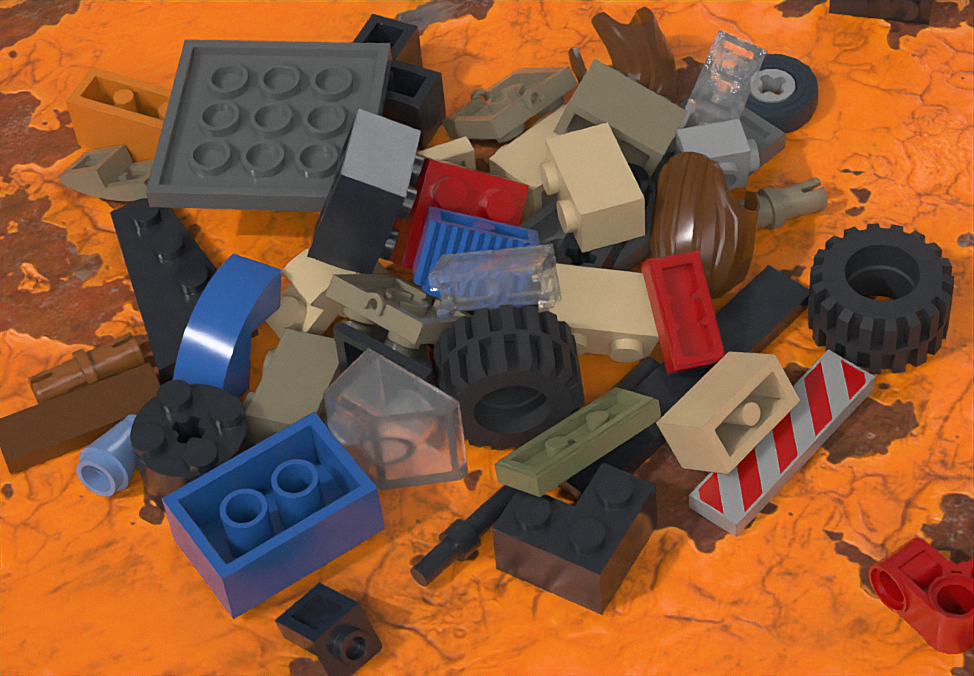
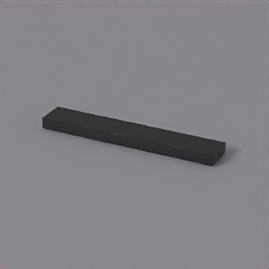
M768 265L715 314L725 355L728 352L761 353L808 308L809 289ZM663 362L632 392L659 400L662 417L715 365L667 374L665 362ZM655 422L557 487L578 501L602 463L633 474L666 442V439Z

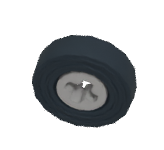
M761 54L745 59L733 68L726 82V95L784 133L798 130L811 120L818 105V83L810 67L800 60L782 54Z

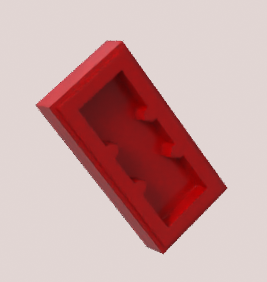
M700 251L654 258L643 262L641 268L667 374L716 365L725 356Z

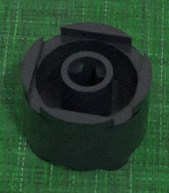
M183 380L168 381L160 386L157 395L150 399L136 415L130 436L143 484L150 498L163 511H165L162 498L253 447L242 402L238 397L215 386L188 384Z

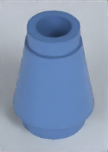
M127 415L123 421L119 422L80 452V462L76 467L77 476L83 485L93 493L100 496H111L116 491H122L128 486L138 466L130 440L131 428L136 415Z

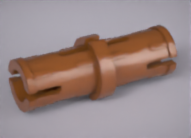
M128 332L107 344L87 352L84 349L77 350L72 353L73 358L27 378L38 404L144 365L145 362L135 338H133L131 332Z

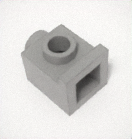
M740 119L676 130L674 156L680 152L692 151L705 154L710 159L719 162L729 190L747 186L748 173L759 170L760 159L754 139L747 140Z

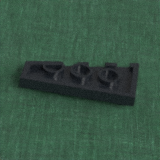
M141 198L110 212L160 379L162 384L173 379L176 360L185 329L202 292L217 269L171 208L150 207L148 199ZM258 328L251 333V339L259 335Z

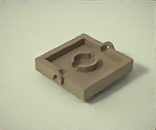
M569 66L517 69L489 89L475 90L471 95L470 102L441 122L450 139H459L467 136L473 142L485 139H496L499 143L505 142L525 130L523 123L535 114L544 115L564 103L562 96L576 87L578 83ZM480 94L483 95V97L485 98V103L482 101L481 97H478Z
M394 273L333 274L325 295L344 305L343 313L349 318L370 325L376 323L389 330L387 337L391 341L410 349H419L421 344L435 345L439 343V336L446 328H455L454 321L462 316H472L448 303L445 298L436 299L432 306L431 304L435 296L425 293L420 287Z

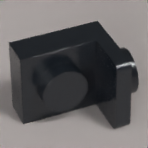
M321 583L314 586L274 620L285 639L318 657L328 676H352L382 649V643L360 603Z

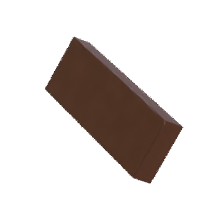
M150 362L0 418V449L10 475L90 445L119 422L123 421L127 415H137L140 409L157 395V391L160 388L159 381Z

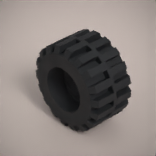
M879 223L867 224L864 230H858L855 226L844 230L843 238L834 235L826 241L825 250L819 249L817 251L810 271L807 320L809 329L813 330L812 338L818 347L826 346L825 352L829 349L858 367L869 368L868 373L881 375V369H891L892 373L895 374L905 372L906 364L910 363L915 367L922 365L926 362L927 354L935 355L941 348L942 339H946L954 289V276H951L952 265L949 258H941L942 249L935 242L926 244L925 235L917 231H913L911 234L903 232V226L891 224L890 228H880ZM883 296L894 300L878 301L866 297Z
M512 304L500 305V308L491 310L487 307L476 310L475 315L471 317L462 316L454 321L455 328H446L439 336L440 342L434 346L433 365L438 414H440L441 423L445 429H451L452 436L458 440H468L469 445L479 448L490 446L491 450H504L507 447H516L518 449L580 410V406L584 405V392L575 336L571 334V328L565 321H558L557 315L548 310L537 312V307L524 305L521 308H513Z

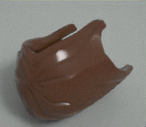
M643 6L635 12L629 24L620 23L611 18L607 13H597L591 19V22L606 46L613 68L676 104L679 83L675 59L653 12ZM572 47L568 51L571 69L580 84L587 69L578 47Z
M692 151L680 152L670 157L669 163L663 165L656 184L650 231L652 259L699 250L711 299L722 297L745 280L750 268L760 209L758 194L746 191L743 207L732 197L724 180L723 169L720 167L719 162L710 159L705 154Z

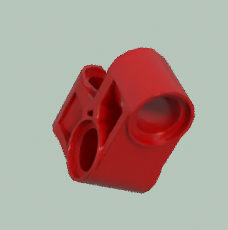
M916 537L870 567L868 571L869 580L878 598L889 609L897 612L932 648L938 652L950 655L961 654L973 647L974 557L967 562L962 561L956 565L951 559L947 560L925 540Z

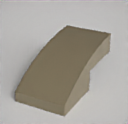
M125 144L88 150L58 177L62 185L90 196L116 201H136L141 198H147L146 190L154 159L133 162Z

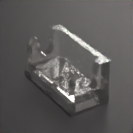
M719 29L684 106V110L688 111L679 129L739 119L767 50Z
M553 244L444 254L440 256L428 275L430 290H440L441 304L436 312L438 318L452 317L455 311L476 310L486 307L498 308L500 305L512 304L513 306L538 304L540 309L553 308L555 303L561 300Z

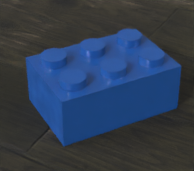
M315 412L162 498L175 542L233 619L385 529L377 486Z

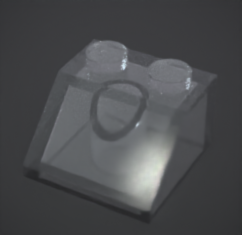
M368 348L323 392L328 428L377 486L378 490L461 480L468 473L460 402L372 349Z

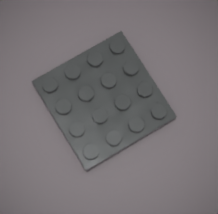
M185 39L146 190L149 206L321 212L334 179L341 149L358 108L382 117L392 63L390 43Z

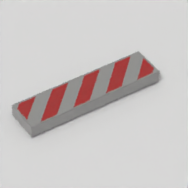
M828 349L793 386L800 399L798 404L729 474L711 472L689 495V508L737 537L874 390L875 376Z

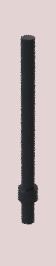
M650 356L645 357L610 390L615 387L628 391L634 390L660 364ZM503 485L465 520L456 519L439 535L440 543L410 569V573L415 581L421 586L427 587L455 560L463 562L481 546L480 538L494 526L518 489Z

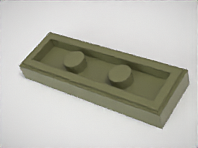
M618 387L613 388L495 463L498 483L541 497L661 418L659 400Z

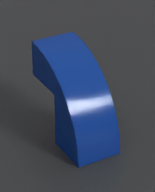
M232 254L221 265L205 287L191 314L180 344L173 380H183L188 384L215 386L238 398L249 389L251 333L280 308L281 269L236 254Z

